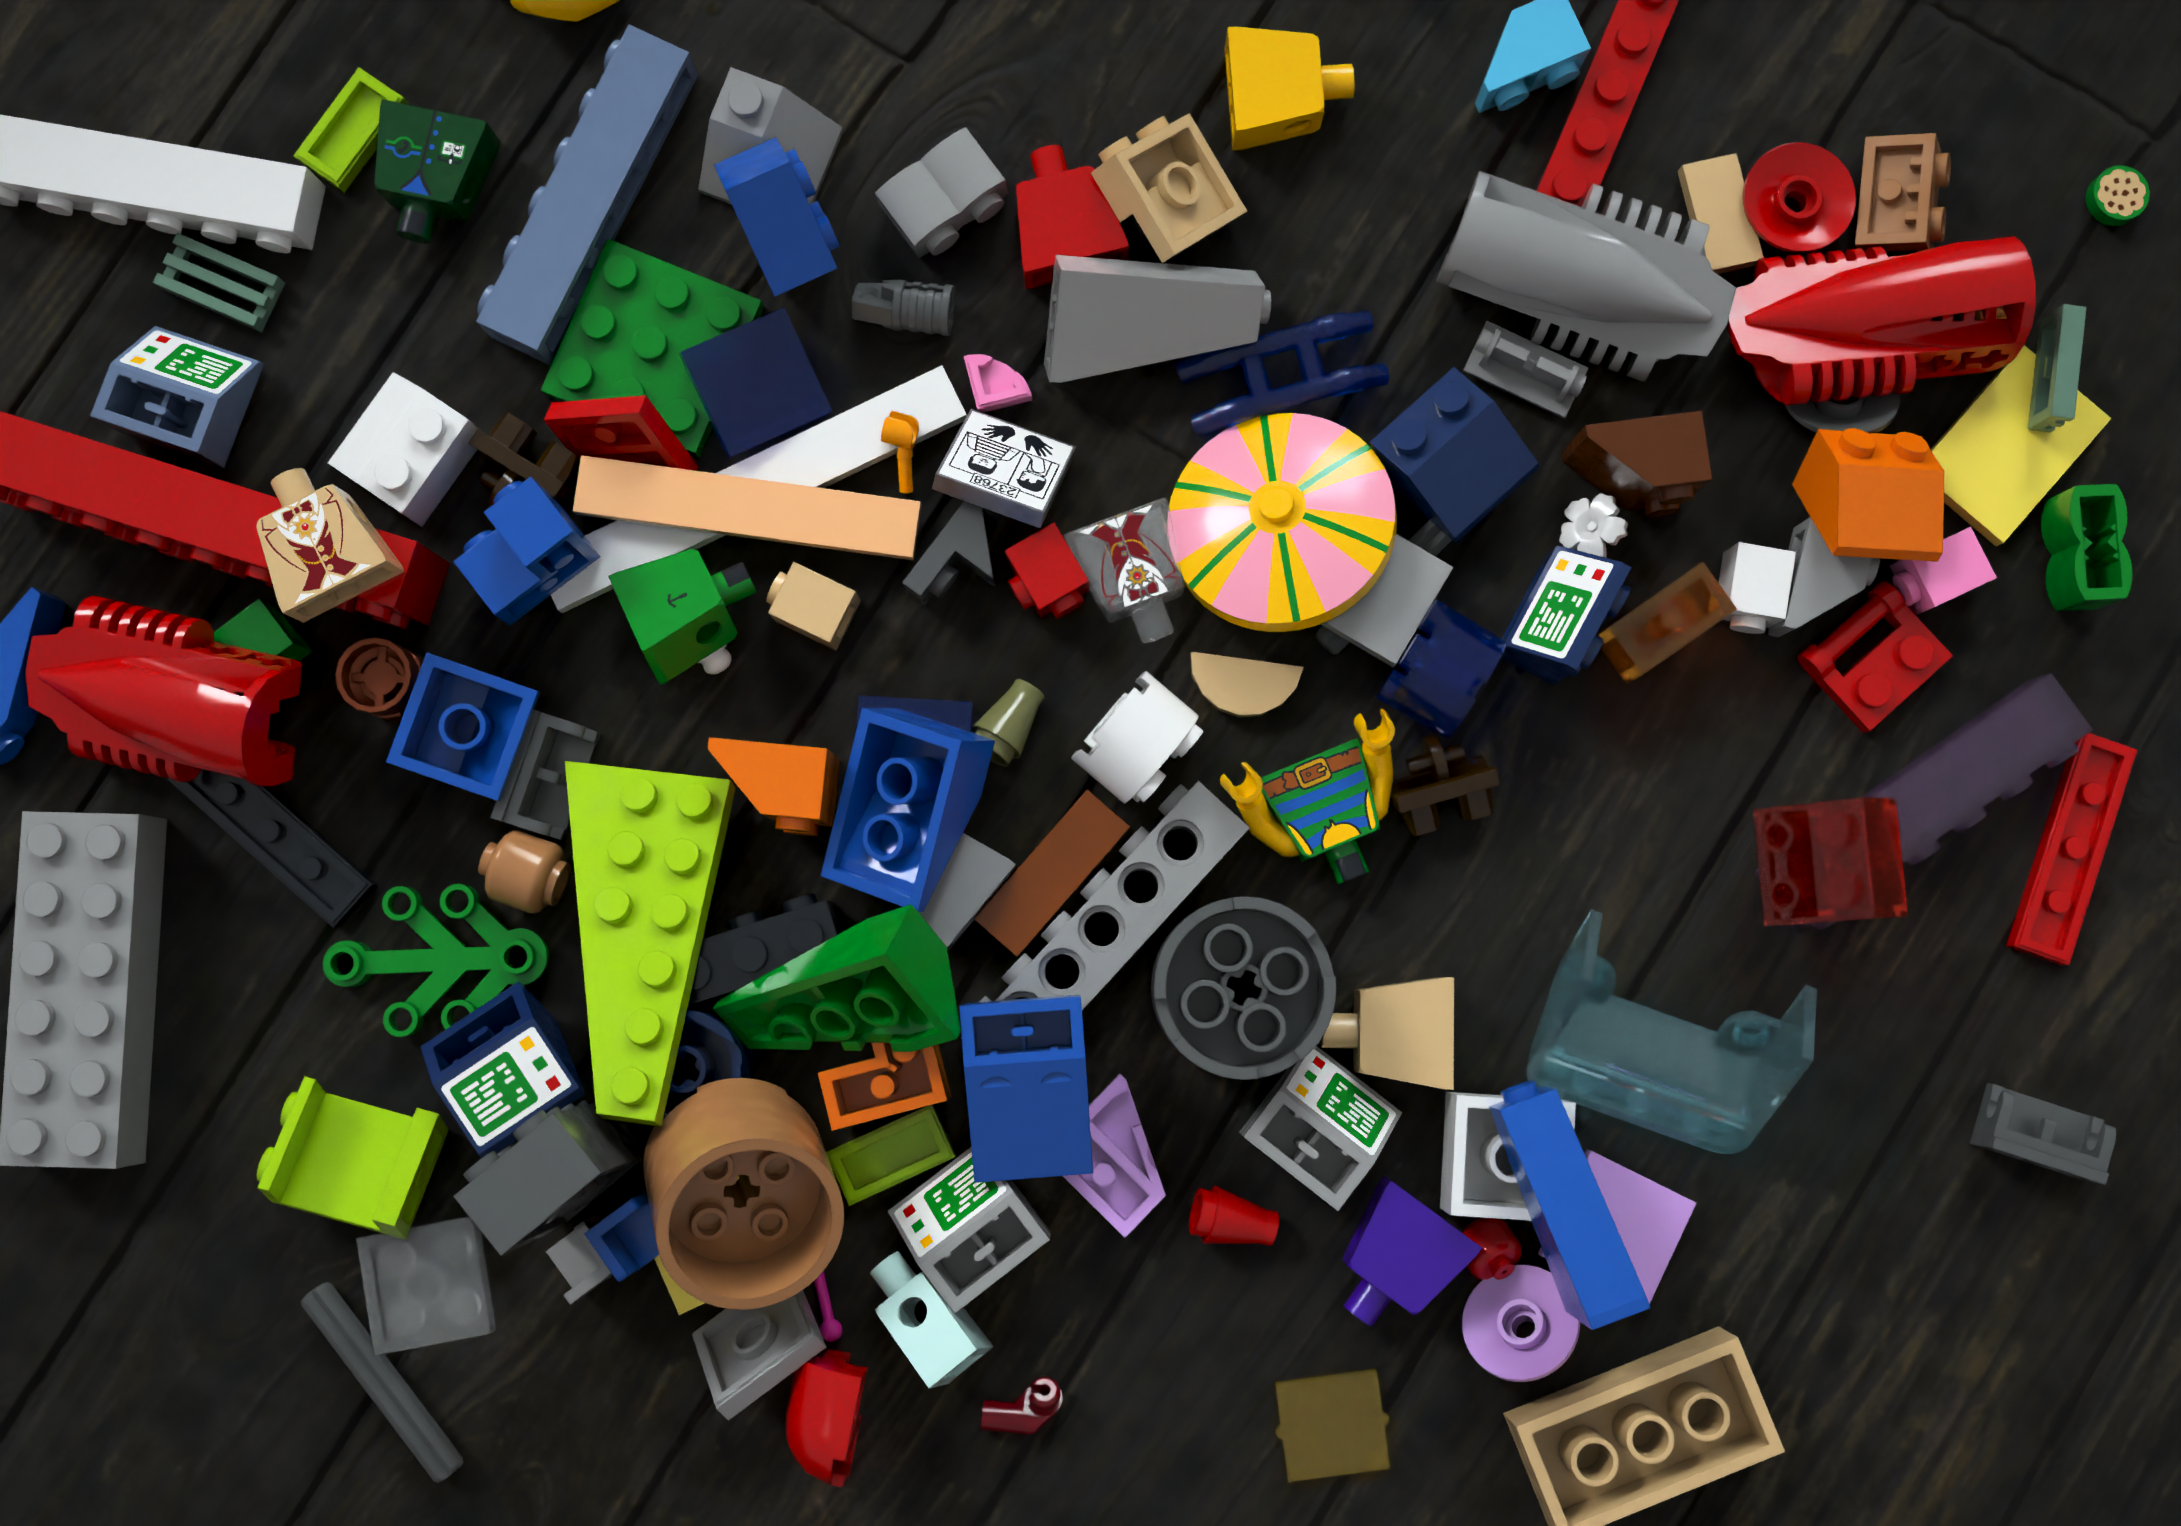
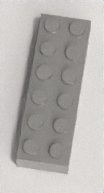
M22 811L0 1126V1166L117 1169L146 1163L167 819L141 814Z

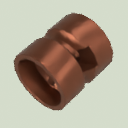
M376 637L360 640L348 647L339 659L335 673L337 689L343 699L355 709L381 719L399 722L402 720L424 659L389 640Z

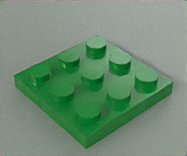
M607 238L540 391L545 396L559 402L646 395L687 452L699 458L765 306L760 299Z

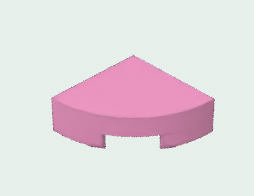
M974 354L964 356L977 411L985 413L1032 401L1030 389L1023 376L1007 364L987 355Z

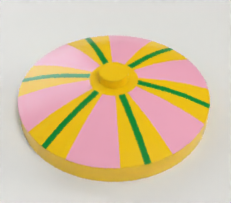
M1278 413L1252 418L1226 429L1211 439L1193 456L1182 471L1175 484L1167 516V535L1170 551L1182 580L1193 596L1212 613L1230 623L1266 632H1287L1313 627L1341 615L1354 606L1370 591L1383 573L1390 559L1397 532L1396 503L1391 481L1386 469L1370 446L1349 429L1335 422L1317 416L1297 413Z

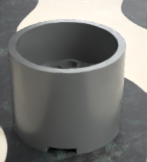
M1245 896L1232 897L1210 903L1184 918L1168 934L1153 964L1150 985L1151 1000L1156 1019L1163 1033L1172 1045L1191 1062L1210 1073L1222 1077L1242 1080L1258 1079L1279 1073L1298 1061H1302L1316 1047L1325 1034L1333 1015L1336 1001V976H1334L1332 963L1323 942L1317 935L1316 930L1303 917L1290 908L1268 899ZM1244 971H1248L1252 974L1250 984L1258 988L1255 998L1244 997L1240 1005H1237L1233 1002L1234 991L1226 987L1227 981L1230 977L1240 978Z

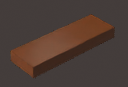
M1086 790L974 920L1018 957L1130 829V826L1090 791Z

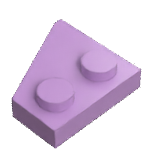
M1119 1073L1089 1104L1093 1173L1063 1177L1119 1233L1126 1237L1166 1195L1126 1079Z

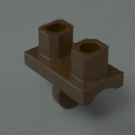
M509 412L493 427L489 435L477 429L469 441V444L479 450L484 458L507 471L503 476H500L491 469H487L480 479L481 484L492 490L489 500L490 507L494 505L493 500L497 493L504 487L516 481L524 482L529 477H532L561 506L567 509L575 498V494L569 488V485L577 473L580 459L576 454L553 440L536 465L523 458V454L537 435V432Z
M1434 734L1422 738L1423 755L1406 759V766L1410 776L1393 780L1390 802L1401 814L1407 829L1413 836L1434 832L1442 827L1436 803L1455 798L1458 815L1463 820H1475L1492 815L1493 800L1491 787L1500 785L1497 769L1494 766L1489 767L1482 755L1466 759L1461 744L1442 749L1439 739Z

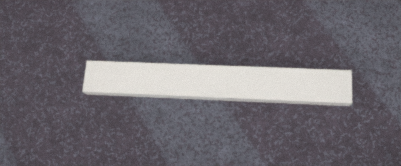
M941 365L715 474L825 488L897 453L898 446L881 442L883 423L889 417L891 411L911 415L919 422V432L915 444L963 422L967 414ZM614 521L585 535L601 557L551 594L557 610L564 613L612 590L613 586L608 576L613 573L685 550H696L725 535L627 521Z

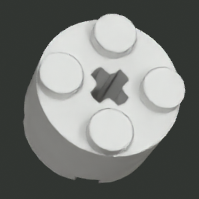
M1144 671L1135 681L1143 690L1140 692L1134 687L1129 694L1124 693L1084 740L1092 748L1091 751L1087 754L1080 749L1071 757L1074 762L1124 804L1131 798L1136 802L1140 800L1145 802L1166 777L1159 770L1169 756L1173 759L1178 755L1180 757L1184 756L1203 733V730L1195 724L1199 715L1147 671Z

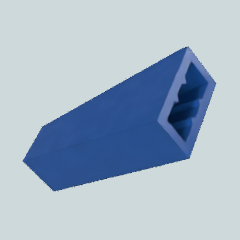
M1531 1080L1501 1091L1504 1101L1489 1106L1565 1311L1591 1330L1650 1309L1647 1296L1557 1089L1546 1086L1538 1088L1535 1080Z

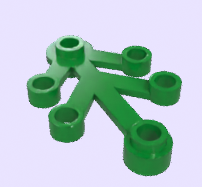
M453 884L448 886L441 894L440 907L442 911L451 918L465 919L490 945L489 947H467L423 905L422 898L415 889L396 886L389 889L383 897L382 908L384 913L392 920L405 921L433 949L372 951L368 945L359 941H340L332 945L325 953L323 970L326 977L332 983L342 987L360 986L366 983L373 974L433 972L405 1002H397L390 1005L384 1013L383 1024L388 1033L396 1037H406L416 1034L421 1029L425 1015L469 970L490 971L465 1000H454L444 1007L441 1014V1022L445 1029L455 1024L453 1022V1013L459 1006L465 1007L469 1013H472L502 993L510 984L514 985L520 981L523 985H529L537 981L544 974L549 963V950L546 942L538 933L529 929L516 928L508 930L480 903L479 895L474 888L463 884ZM458 891H464L468 896V906L464 911L458 913L452 907V897ZM405 893L411 900V906L405 914L401 915L395 910L394 902L398 895ZM516 946L523 947L527 953V960L520 968L514 967L509 960L510 952ZM348 953L353 958L354 965L352 970L344 975L339 971L337 961L342 954ZM402 1008L407 1009L412 1016V1023L406 1030L398 1028L395 1022L396 1014Z

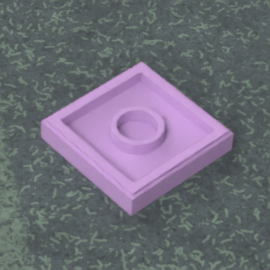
M1587 1149L1585 1152L1587 1161L1650 1304L1696 1202ZM1541 1247L1538 1254L1545 1258L1544 1252Z

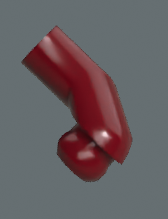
M1039 1377L1030 1384L1014 1403L984 1399L981 1430L1025 1435L1038 1432L1061 1407L1063 1395L1058 1383L1049 1377Z

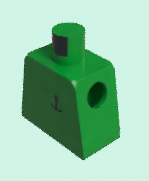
M694 549L685 550L608 576L637 642L660 685L668 682L734 640L738 632L726 607L757 593L742 562L710 576L699 551Z

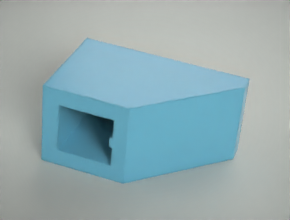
M1535 0L1511 11L1475 101L1479 113L1497 106L1499 111L1510 109L1523 102L1529 96L1530 91L1544 85H1548L1549 89L1562 87L1580 74L1579 70L1591 47L1569 0Z

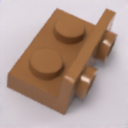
M1936 133L1865 137L1855 240L1857 249L1861 248L1865 251L1868 247L1881 246L1885 251L1917 250L1919 252L1934 248V242L1944 241L1946 210L1945 207L1937 206L1939 188L1948 187L1950 183L1951 157L1950 153L1941 152Z

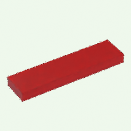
M2086 731L2074 733L2006 945L2007 947L2060 966L2070 964L2138 751L2137 749Z

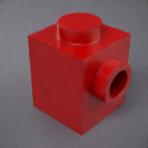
M1055 522L1005 550L1007 562L1015 574V577L1007 582L1023 610L1033 606L1040 619L1051 612L1057 619L1074 611L1085 602L1082 595L1089 591V580Z

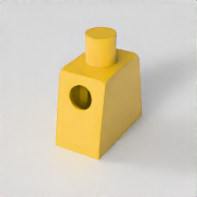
M1247 27L1227 28L1224 51L1233 151L1314 133L1321 127L1324 116V100L1354 97L1355 82L1352 63L1321 66L1318 36L1311 33Z

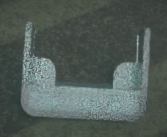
M1591 909L1558 965L1529 1052L1526 1070L1528 1080H1535L1538 1088L1546 1086L1557 1089L1560 1098L1714 1153L1733 1154L1745 1150L1814 1061L1817 989L1805 985L1781 1020L1756 1011L1739 1012L1729 1016L1717 1032L1612 995L1615 988L1616 971L1610 962L1597 955L1603 913Z

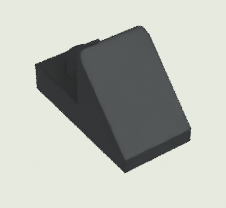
M964 501L902 582L906 592L923 605H926L932 595L940 599L950 589L959 574V571L954 568L958 561L990 585L995 586L983 507Z

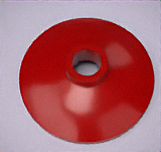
M1787 143L1769 150L1752 166L1743 187L1744 212L1753 230L1771 246L1791 253L1814 252L1832 244L1849 226L1856 206L1855 186L1845 165L1828 150L1809 143ZM1785 198L1796 199L1800 204V212H1794L1789 209L1785 204Z

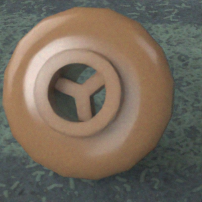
M513 830L507 833L498 844L490 842L486 846L479 862L478 873L485 876V891L491 900L527 913L536 914L541 912L547 905L555 906L558 904L566 890L571 873V865L565 862L564 852L560 845L522 831Z

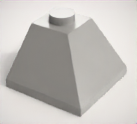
M730 67L709 119L698 190L701 194L731 204L714 164L776 137L784 152L795 149L800 161L803 162L817 193L807 198L808 203L811 204L817 198L843 134V128L785 87Z

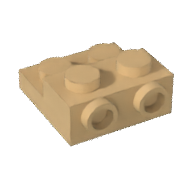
M1190 113L1170 124L1165 116L1156 119L1136 133L1139 141L1131 144L1127 136L1121 138L1098 154L1103 164L1091 172L1118 220L1122 222L1134 215L1162 263L1247 212Z

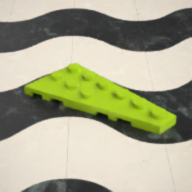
M565 761L596 1114L603 1119L661 1127L736 787L728 779Z

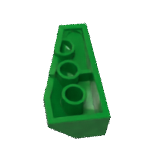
M912 904L867 918L719 999L713 1007V1010L734 1031L748 1049L809 1050L813 1042H841L844 1051H862L867 1042L890 1043L893 1052H913L956 1040L961 1031L947 946Z

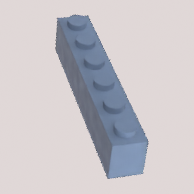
M628 24L621 40H614L608 48L604 59L605 71L596 89L590 88L584 95L579 108L580 120L571 137H565L560 142L554 156L553 164L555 169L546 186H540L533 194L528 208L529 219L521 235L514 236L508 243L503 256L504 268L495 285H489L485 289L478 303L477 312L479 317L476 322L491 338L548 365L552 364L607 238L615 240L699 75L688 51Z

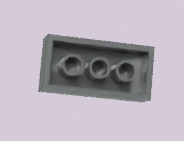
M583 1100L576 1106L572 1103L562 1109L557 1106L547 1113L541 1110L513 1132L514 1137L518 1140L517 1144L513 1147L505 1148L498 1154L492 1151L471 1166L463 1174L469 1184L453 1197L502 1256L562 1228L642 1161L646 1147L626 1122L603 1119L596 1114L595 1103L588 1104L586 1100Z

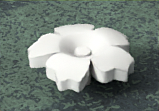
M1600 493L1593 499L1592 503L1587 498H1582L1579 501H1572L1564 510L1565 516L1572 522H1566L1561 526L1562 533L1559 542L1563 544V547L1577 549L1578 551L1606 558L1605 542L1610 545H1616L1621 538L1628 535L1626 531L1628 522L1622 518L1615 517L1620 510L1615 505V498L1613 496Z

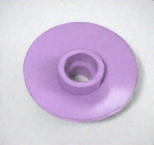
M1515 1265L1514 1271L1508 1277L1501 1280H1496L1494 1277L1482 1280L1473 1289L1463 1311L1462 1331L1470 1354L1483 1369L1500 1379L1513 1382H1528L1548 1376L1566 1362L1578 1341L1580 1321L1565 1311L1551 1272L1535 1266ZM1524 1322L1535 1324V1330L1530 1336L1526 1338L1516 1336V1330L1520 1324Z

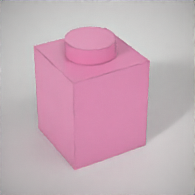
M1971 527L1943 539V553L1938 562L1899 560L1889 565L1894 574L1892 585L1902 594L1906 606H1910L1915 615L1932 609L1997 578Z

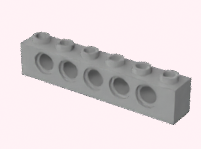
M1198 781L1189 791L1180 784L1158 808L1165 815L1162 821L1150 833L1141 826L1119 850L1127 859L1115 872L1110 875L1102 868L1080 892L1088 901L1073 917L1063 911L1041 934V937L1048 942L1043 950L1033 960L1024 953L1003 975L1002 979L1009 986L996 1001L1014 1000L1019 997L1040 998L1080 994L1083 1010L1250 827L1201 782ZM1183 829L1193 836L1196 848L1192 857L1179 861L1172 859L1166 854L1163 847V839L1169 831ZM1145 871L1155 878L1157 893L1151 901L1136 903L1125 894L1124 881L1132 872ZM1096 913H1107L1118 924V936L1114 942L1107 946L1094 945L1085 935L1086 921ZM1057 955L1071 956L1078 963L1079 978L1070 988H1056L1047 980L1046 966ZM985 995L979 1002H989L991 1000Z

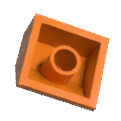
M1848 428L1844 431L1817 430L1792 486L1833 556L1938 562L1943 553L1945 471L1922 436L1909 432H1899L1897 434L1867 433L1856 428Z
M709 737L708 750L759 813L776 821L775 829L783 830V833L818 836L819 826L833 827L840 759L827 748Z

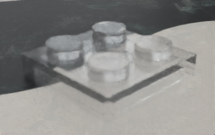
M469 1216L413 1226L410 1228L406 1240L383 1233L356 1238L374 1356L487 1335L496 1331L481 1230Z

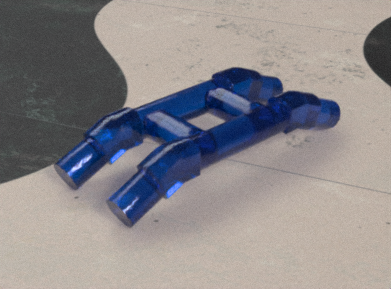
M1366 310L1314 318L1310 322L1259 335L1257 342L1201 353L1177 362V373L1183 383L1208 374L1213 375L1238 367V364H1241L1250 396L1247 394L1219 403L1216 407L1192 415L1191 421L1196 434L1202 436L1224 427L1234 426L1254 417L1312 401L1387 385L1389 370L1383 363L1346 367L1326 374L1317 343L1321 344L1344 339L1347 336L1370 333L1374 323L1371 313ZM1295 349L1304 381L1271 389L1263 358Z

